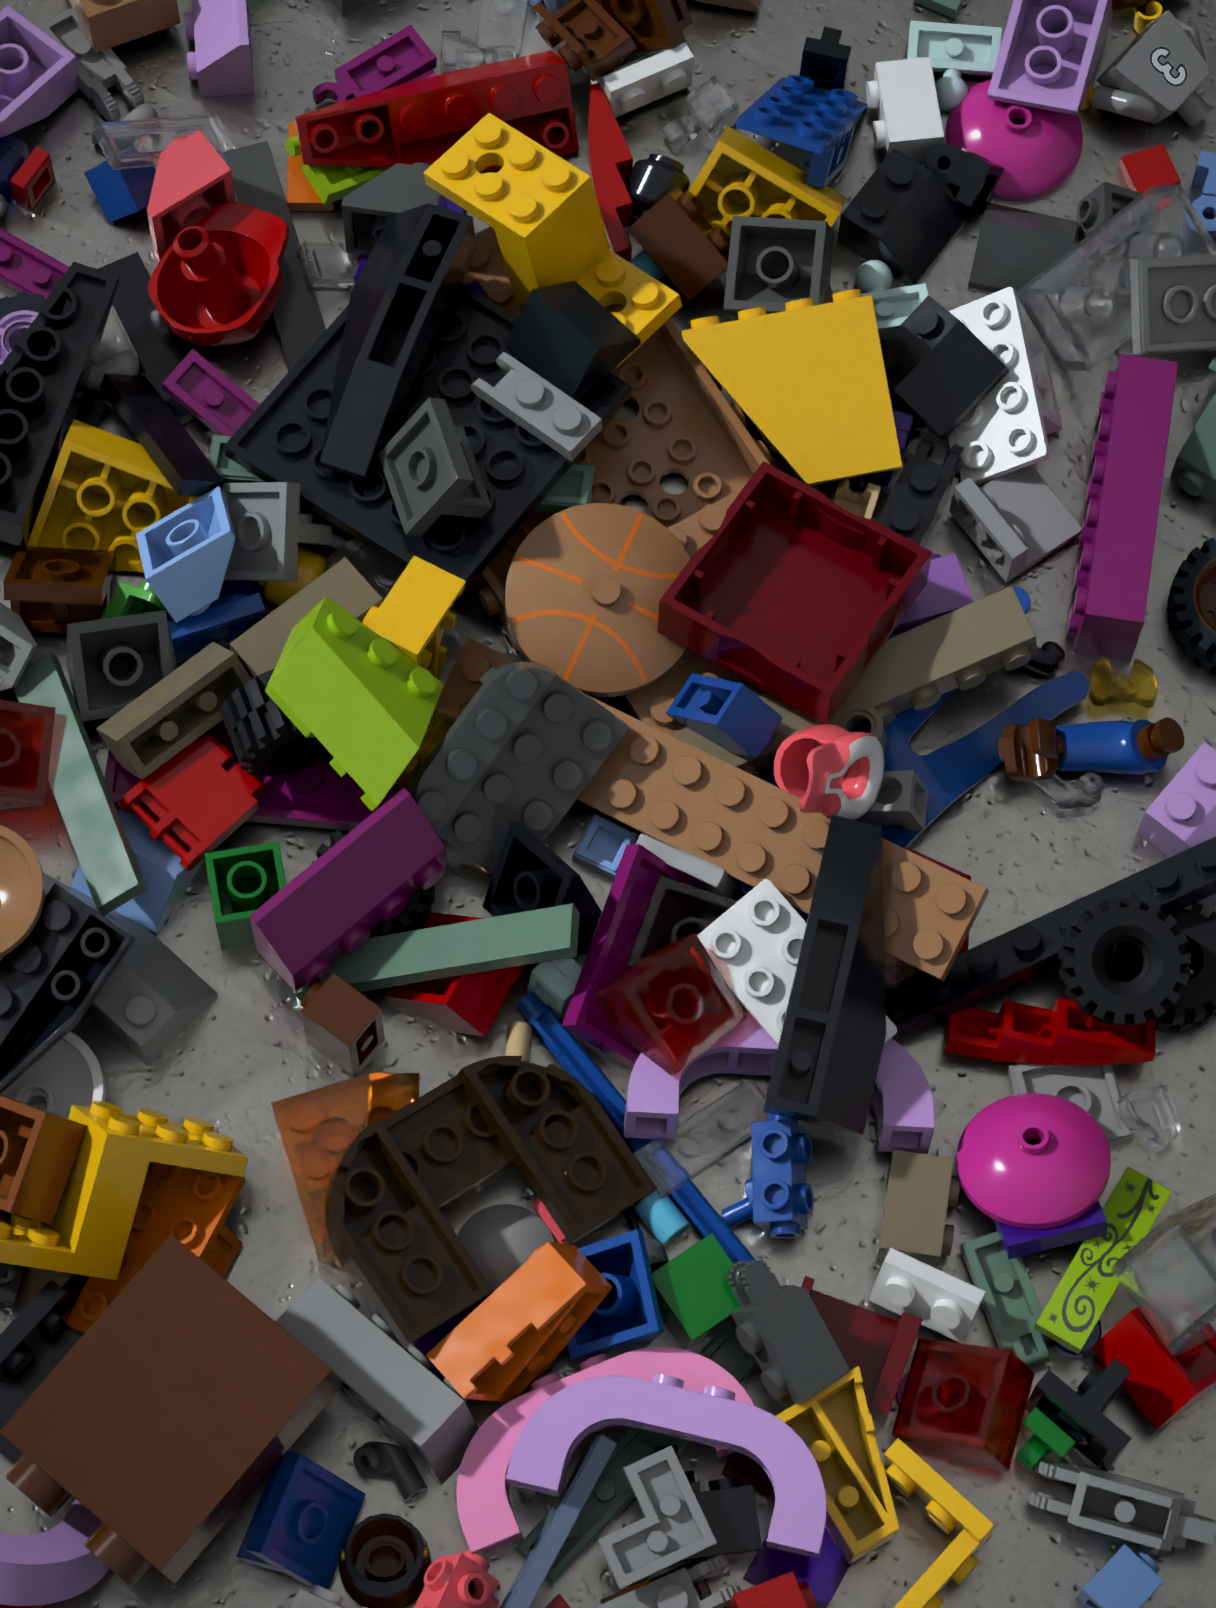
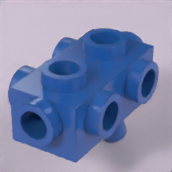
M770 1113L768 1114V1121L751 1122L752 1179L745 1182L747 1197L723 1209L722 1215L730 1228L753 1217V1223L770 1232V1237L796 1238L801 1236V1229H807V1214L812 1213L814 1206L811 1185L806 1183V1164L812 1161V1142L810 1135L805 1133V1128L798 1124V1120Z

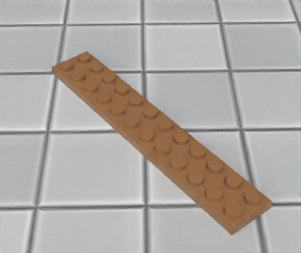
M468 637L444 683L428 727L445 735L483 685L480 678L492 667L497 669L518 661ZM589 696L624 721L630 729L577 798V801L678 850L682 849L726 870V874L753 888L764 879H768L792 907L809 915L831 817L821 813L801 812L799 808L801 798ZM882 838L884 952L944 982L989 890Z

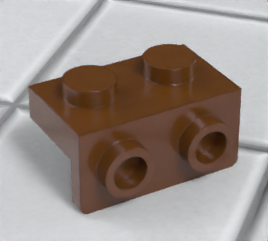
M571 0L553 15L541 2L532 7L541 21L535 28L551 49L559 45L561 48L558 50V53L566 61L567 66L574 73L581 68L593 82L637 49L631 36L596 0Z

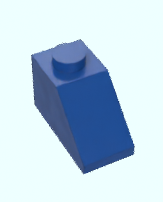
M694 673L691 674L666 712L673 720L725 750L752 758H757L760 752L764 751L771 744L774 738V731L783 719L782 716L744 684Z

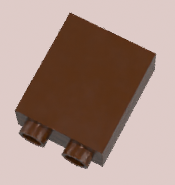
M170 1234L0 1430V1434L23 1453L4 1477L52 1518L71 1496L90 1510L103 1523L86 1541L84 1546L131 1587L136 1584L151 1565L156 1567L173 1583H176L342 1385L328 1365Z

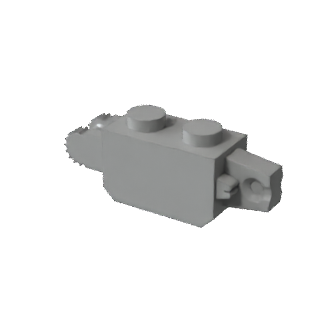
M1039 1461L1037 1473L1042 1474L1048 1479L1061 1480L1077 1486L1073 1501L1040 1491L1031 1492L1029 1504L1043 1510L1067 1516L1068 1523L1159 1550L1171 1551V1547L1184 1549L1187 1539L1210 1545L1215 1544L1216 1520L1195 1514L1196 1502L1185 1499V1493L1082 1465L1080 1470L1051 1461Z

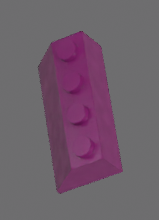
M404 787L249 916L256 950L295 992L306 983L309 986H313L316 982L321 981L332 967L330 963L344 951L350 954L360 948L368 939L370 929L382 919L386 922L394 919L406 907L409 896L420 887L424 890L432 887L445 873L446 869L444 867L447 865L446 847L411 794Z

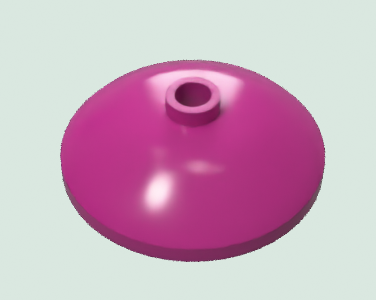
M991 79L980 82L968 89L966 97L952 108L949 113L945 129V143L966 148L1005 168L991 197L1010 201L1030 200L1049 194L1064 184L1074 172L1082 151L1083 133L1077 115L987 99ZM1019 119L1023 121L1024 124L1016 125L1013 124L1010 120Z
M1017 1094L991 1103L970 1120L958 1143L957 1172L960 1184L967 1197L981 1212L990 1218L1016 1228L1047 1229L1077 1219L1091 1209L1099 1200L1110 1176V1147L1101 1126L1092 1115L1077 1104L1050 1094ZM1036 1139L1040 1140L1041 1143L1031 1145L1026 1143L1025 1141Z

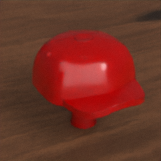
M240 201L224 202L213 207L196 226H190L181 230L161 258L148 283L149 296L164 324H167L177 336L199 347L228 346L251 341L268 321L283 292L280 264L289 239V228L281 217Z

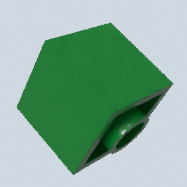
M279 841L204 853L215 924L221 948L255 943L249 916L286 886Z
M713 1233L652 1273L661 1319L683 1350H687L733 1318L731 1312L739 1308L731 1292L732 1287L728 1285V1280H726V1272L729 1271L728 1267H731L733 1262Z

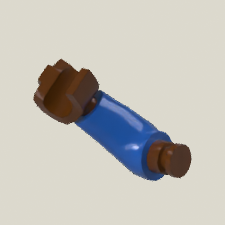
M1165 717L1156 723H1151L1148 720H1137L1135 722L1120 720L1055 726L1054 723L1048 720L1035 718L1029 721L1030 725H1003V737L998 739L999 758L1005 762L1007 776L1017 781L1044 780L1052 777L1056 770L1143 775L1162 768L1167 761V756L1170 753L1181 750L1184 746L1183 731L1180 725L1170 717Z

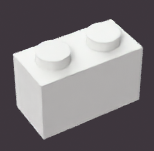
M923 57L876 62L873 81L866 82L868 108H876L878 121H873L875 148H883L884 159L895 148L917 163L925 162L926 155L930 149L944 141L931 58Z

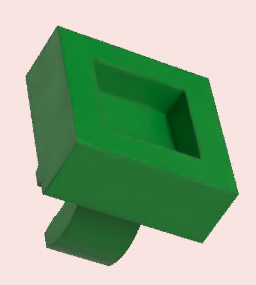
M1035 1407L1021 1424L1019 1431L1029 1440L1017 1452L1015 1459L1031 1473L1046 1454L1053 1461L1060 1464L1072 1451L1076 1442Z

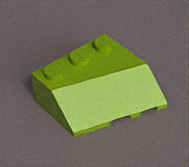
M325 596L292 628L265 692L306 738L316 737L334 757L329 762L332 768L340 777L348 773L365 792L360 799L373 811L379 806L419 750L444 683L395 648L389 641L383 639L357 620L350 612Z

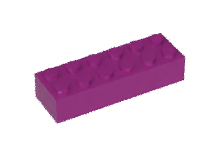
M1121 354L1117 370L1107 371L1104 392H1101L1097 420H1100L1098 434L1095 435L1091 462H1094L1092 476L1089 477L1085 504L1088 505L1086 519L1083 520L1079 547H1082L1080 562L1077 563L1073 586L1076 596L1074 605L1071 607L1067 634L1076 635L1074 653L1131 662L1145 619L1178 362Z

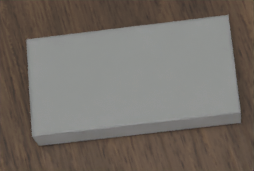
M641 833L635 843L645 847L664 860L667 865L699 886L731 901L738 888L737 881L726 874L725 869L682 849L678 850L645 833Z

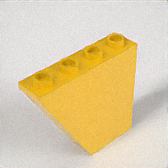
M853 289L832 294L833 302L814 306L813 298H805L786 302V311L767 314L766 307H757L737 312L739 320L720 323L718 316L691 320V329L682 330L684 343L807 485L811 486L838 481L844 478L849 479L902 469L872 295L862 297L860 289Z

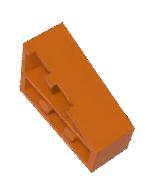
M548 1241L537 1248L519 1269L429 1351L426 1356L463 1399L508 1403L529 1392L531 1389L530 1385L542 1376L613 1287L575 1245Z

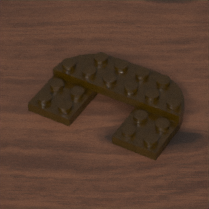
M497 1056L474 1062L462 1068L455 1077L381 1121L378 1118L358 1134L336 1165L330 1178L325 1202L326 1227L331 1246L341 1266L344 1267L349 1264L404 1349L481 1302L494 1291L439 1208L515 1162L571 1245L642 1201L657 1189L595 1097L582 1083L562 1069L552 1064L543 1067L521 1061L522 1056Z

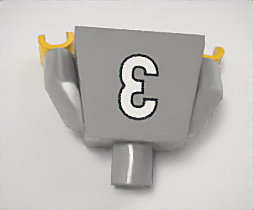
M1151 1L1147 3L1146 16L1140 11L1135 12L1134 29L1139 35L1096 80L1100 85L1093 88L1091 81L1080 110H1084L1092 104L1095 108L1152 124H1157L1176 111L1191 128L1197 125L1211 111V107L1195 92V89L1210 73V68L1205 61L1198 31L1194 27L1175 18L1169 10L1162 14L1163 8L1159 2Z

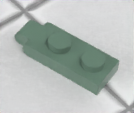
M998 1231L961 1243L959 1249L974 1286L986 1291L981 1304L1002 1355L1012 1353L1020 1371L1050 1361L1044 1341L1051 1338L1033 1329L1043 1310L1022 1258L1008 1259Z

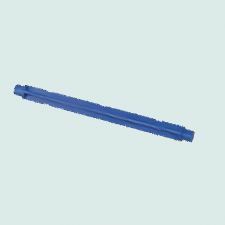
M535 992L525 995L517 1003V1007L527 1018L526 1023L532 1027L533 1031L567 1073L582 1083L595 1097L632 1153L686 1217L703 1239L713 1233L733 1263L755 1260L658 1139L624 1138L626 1107L624 1097L571 1032L562 1026V1021L553 1012L549 1004L544 1005Z

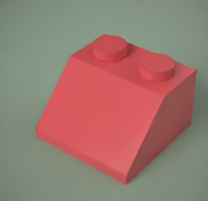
M200 129L187 137L181 136L173 140L159 156L147 207L154 253L159 262L181 230L190 226H196L213 207L224 202H236L231 169Z

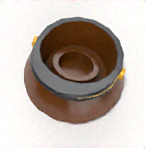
M382 1513L369 1516L354 1527L347 1538L344 1550H341L339 1572L345 1590L360 1606L367 1608H405L420 1596L424 1587L423 1579L425 1572L432 1563L428 1544L420 1531L412 1523L398 1515Z

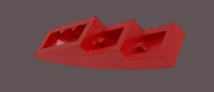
M599 82L591 85L587 143L589 175L592 178L610 250L629 262L632 260V246L624 228L632 225L633 202L625 184L628 183L633 169V157Z
M1058 997L1053 1010L1004 1000L999 1013L967 1007L946 1017L943 1052L993 1061L1055 1066H1102L1153 1061L1156 1055L1155 1019L1133 1025L1106 1024L1097 1021V1018L1091 1015H1086L1078 1009L1080 1006L1074 1000Z

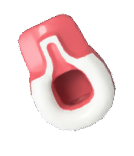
M820 724L800 729L784 739L776 752L773 770L778 787L801 798L799 801L801 812L821 813L828 817L835 815L854 820L863 816L874 804L880 791L885 761L882 745L876 736L866 732H850L838 725Z

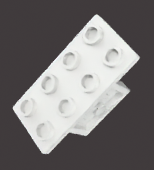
M1007 287L950 310L949 312L959 319L1009 369V372L955 428L958 444L964 447L961 457L963 466L962 469H959L961 482L970 477L976 485L1048 459L1051 453L1047 435L1062 430V424L1045 345L1025 331L1017 291L1012 287Z
M764 879L693 938L692 946L778 1046L806 922L772 882ZM887 1015L884 1044L897 1033V1027Z

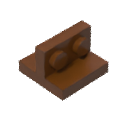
M596 0L631 36L637 47L633 52L674 49L686 41L682 30L693 23L685 0Z
M19 546L4 580V600H10L11 610L20 615L29 631L67 633V624L99 620L110 602V583L116 569V551L33 546L23 548Z

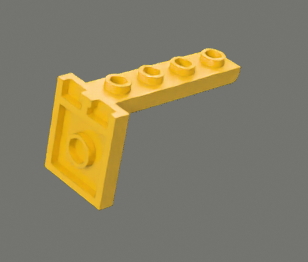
M897 1438L884 1453V1466L888 1468L885 1471L888 1482L907 1499L913 1493L927 1504L925 1507L927 1511L924 1514L944 1533L948 1535L955 1529L959 1535L894 1608H940L945 1600L938 1594L951 1579L960 1585L979 1564L980 1560L973 1554L977 1550L979 1551L992 1536L994 1524L904 1442Z

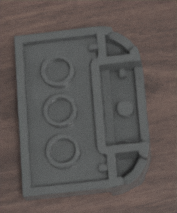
M533 660L531 662L509 663L497 669L492 667L480 678L483 685L425 763L419 760L411 777L413 779L412 797L437 835L492 874L494 873L510 823L519 821L544 843L630 729L624 721L550 668Z

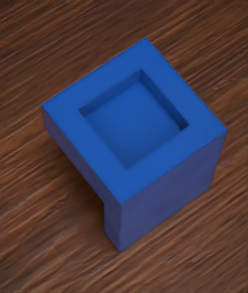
M143 144L115 155L84 172L109 222L138 212L148 206L156 169Z

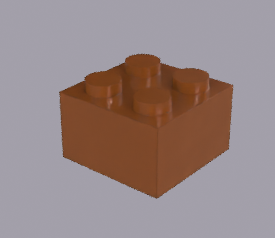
M0 1094V1209L52 1225L87 1125Z

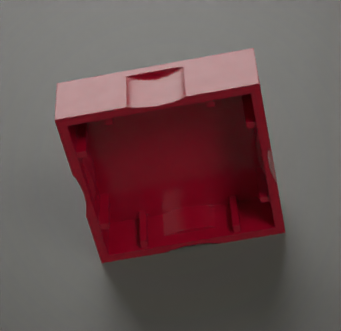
M763 461L727 509L724 520L717 532L704 546L695 552L660 599L657 632L815 720L828 724L927 584L932 552L872 519L855 515L841 508L822 492Z

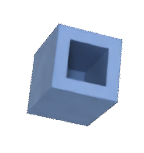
M1124 1544L1082 1589L1076 1599L1085 1608H1141L1158 1590L1164 1580L1157 1574L1160 1571L1159 1566L1148 1554L1139 1548L1132 1551Z

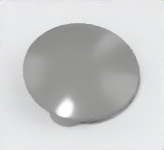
M511 1204L493 1205L478 1211L465 1222L457 1235L494 1291L519 1269L537 1248L548 1241L554 1242L550 1229L538 1215L524 1207Z

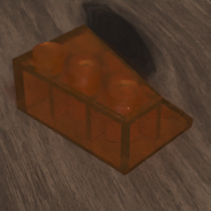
M367 1073L271 1102L275 1123L317 1260L335 1255L326 1227L325 1202L330 1178L336 1165L358 1134L378 1118L381 1121L419 1098V1073Z

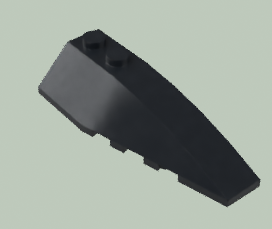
M73 262L41 305L38 316L27 330L24 328L15 340L14 348L0 366L1 541L23 548L27 545L61 448L76 416L119 283L118 275Z

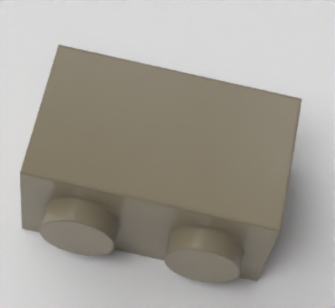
M893 1149L888 1166L876 1261L884 1262L890 1248H893L937 1269L941 1255L950 1256L954 1225L945 1224L947 1207L957 1206L960 1190L959 1177L952 1175L954 1159Z

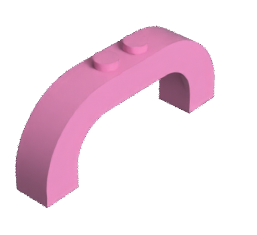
M651 1347L633 1350L611 1359L607 1353L583 1361L579 1364L581 1371L561 1379L560 1374L555 1373L536 1380L530 1385L532 1388L531 1392L509 1401L487 1418L472 1437L464 1453L457 1478L456 1499L460 1524L471 1553L474 1552L485 1556L524 1539L510 1504L509 1484L506 1480V1474L515 1443L528 1419L547 1399L560 1390L577 1382L600 1376H630L652 1381L653 1374H664L683 1380L684 1389L703 1393L705 1386L719 1387L736 1393L734 1401L754 1406L751 1398L741 1384L714 1361L688 1350L670 1347ZM713 1447L717 1459L734 1453V1451Z

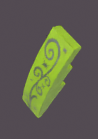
M1128 1166L1102 1209L1107 1220L1108 1234L1083 1241L1033 1329L1079 1355L1139 1250L1137 1249L1142 1246L1140 1244L1146 1239L1172 1191Z

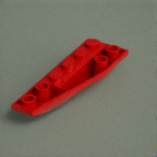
M552 50L409 82L294 117L304 165L392 167L397 163L410 165L414 163H427L432 165L488 113H491L558 156L579 151L566 61ZM493 165L484 170H496L502 168V166Z

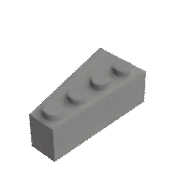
M319 1277L277 1319L276 1323L333 1370L340 1384L344 1382L347 1385L343 1389L344 1392L370 1419L374 1418L378 1413L383 1416L379 1421L394 1438L395 1443L405 1448L409 1455L417 1448L429 1469L428 1473L442 1485L460 1466L472 1437L479 1429L466 1405L469 1399H463L446 1378L441 1381L432 1374L430 1370L433 1368V1365L418 1349L411 1345L404 1350L394 1341L396 1335L390 1326L379 1316L374 1314L369 1320L357 1309L361 1304L345 1287L338 1284L333 1289Z

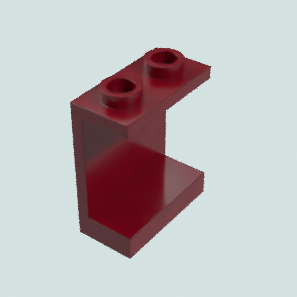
M805 1276L801 1287L807 1289L850 1370L859 1366L869 1414H871L873 1422L885 1426L922 1318L903 1312L899 1322L812 1290L815 1279Z

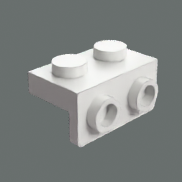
M685 42L674 49L657 50L612 69L593 82L591 80V85L600 82L616 118L691 86L694 56Z
M890 1248L868 1300L901 1316L905 1312L922 1318L921 1325L963 1344L986 1291Z

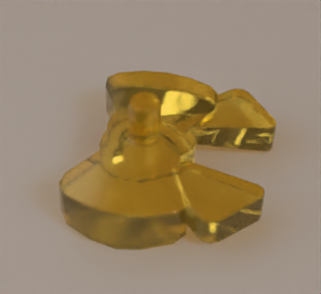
M1107 658L1099 660L1090 667L1088 695L1093 705L1103 706L1116 702L1118 706H1124L1125 703L1134 702L1145 708L1154 706L1158 693V681L1153 675V669L1141 660H1134L1130 677L1126 674H1119L1114 677Z

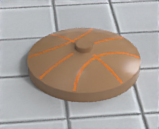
M590 503L557 512L541 522L526 536L516 551L509 567L504 588V613L511 638L526 662L533 660L545 665L591 697H616L642 690L669 673L687 649L660 634L657 630L659 601L689 562L690 557L671 531L656 519L636 509L618 504Z

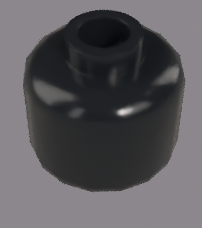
M650 154L648 159L638 160L634 164L626 185V189L633 202L632 210L634 213L632 218L637 221L676 187H679L683 193L688 191L690 180L683 172V164L659 154Z

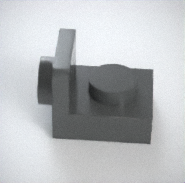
M1103 182L1085 196L1078 205L1076 218L1079 222L1080 241L1090 243L1101 233L1138 244H1143L1152 237L1151 196Z

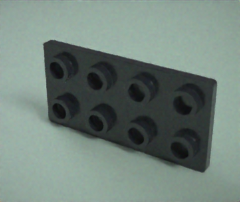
M73 1274L62 1287L51 1279L0 1334V1430L84 1335L72 1330L66 1324V1321L90 1276ZM0 1434V1454L14 1465L23 1453Z

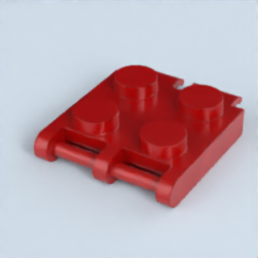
M209 732L198 742L193 741L143 780H140L120 799L118 805L125 812L132 811L151 829L149 835L156 842L162 840L181 858L180 865L186 871H190L205 858L204 853L212 852L259 809V802L256 798L265 790V784L255 775H250L245 770H242L239 762L227 772L225 769L235 760L233 758L234 755ZM140 802L148 809L150 814L139 805ZM172 832L176 837H178L182 841L184 847L177 840H175L169 833Z

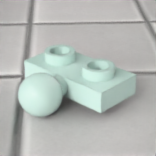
M910 21L907 59L930 57L933 72L943 73V77L935 83L939 109L950 112L968 94V87L961 79V74L993 75L1001 47L1002 27Z
M879 260L866 261L856 272V285L862 292L861 296L872 295L880 340L888 339L929 295L925 283L890 289L893 281L892 272L887 264Z

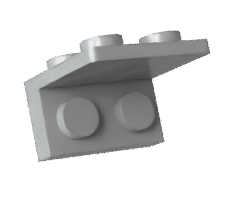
M1032 465L994 478L980 488L970 477L954 487L949 512L1006 583L1081 533V525Z

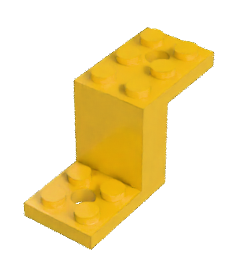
M491 113L484 116L423 172L427 186L494 228L515 300L522 306L525 305L532 289L576 281L605 308L616 303L625 305L624 309L620 312L610 313L640 339L641 344L633 352L682 307L680 295L610 250L591 176ZM489 166H502L501 170L497 173L488 172L481 174ZM631 352L616 367L618 368L633 352Z
M92 1101L91 1107L72 1104L68 1119L87 1125L53 1223L51 1225L12 1213L11 1217L0 1215V1263L117 1280L150 1162L244 1177L249 1157L233 1146L234 1140L232 1138L214 1132L215 1125L202 1119L185 1117L182 1124L168 1121L169 1117L165 1114L148 1109H139L137 1115L121 1113L122 1108L103 1101Z

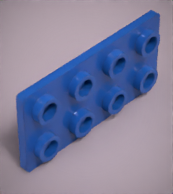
M789 75L788 78L782 77L738 117L736 127L806 150L803 166L809 168L805 183L823 189L844 167L856 123L866 114L868 104L857 101L858 96L850 91L832 89L829 92L814 87V81L809 78Z

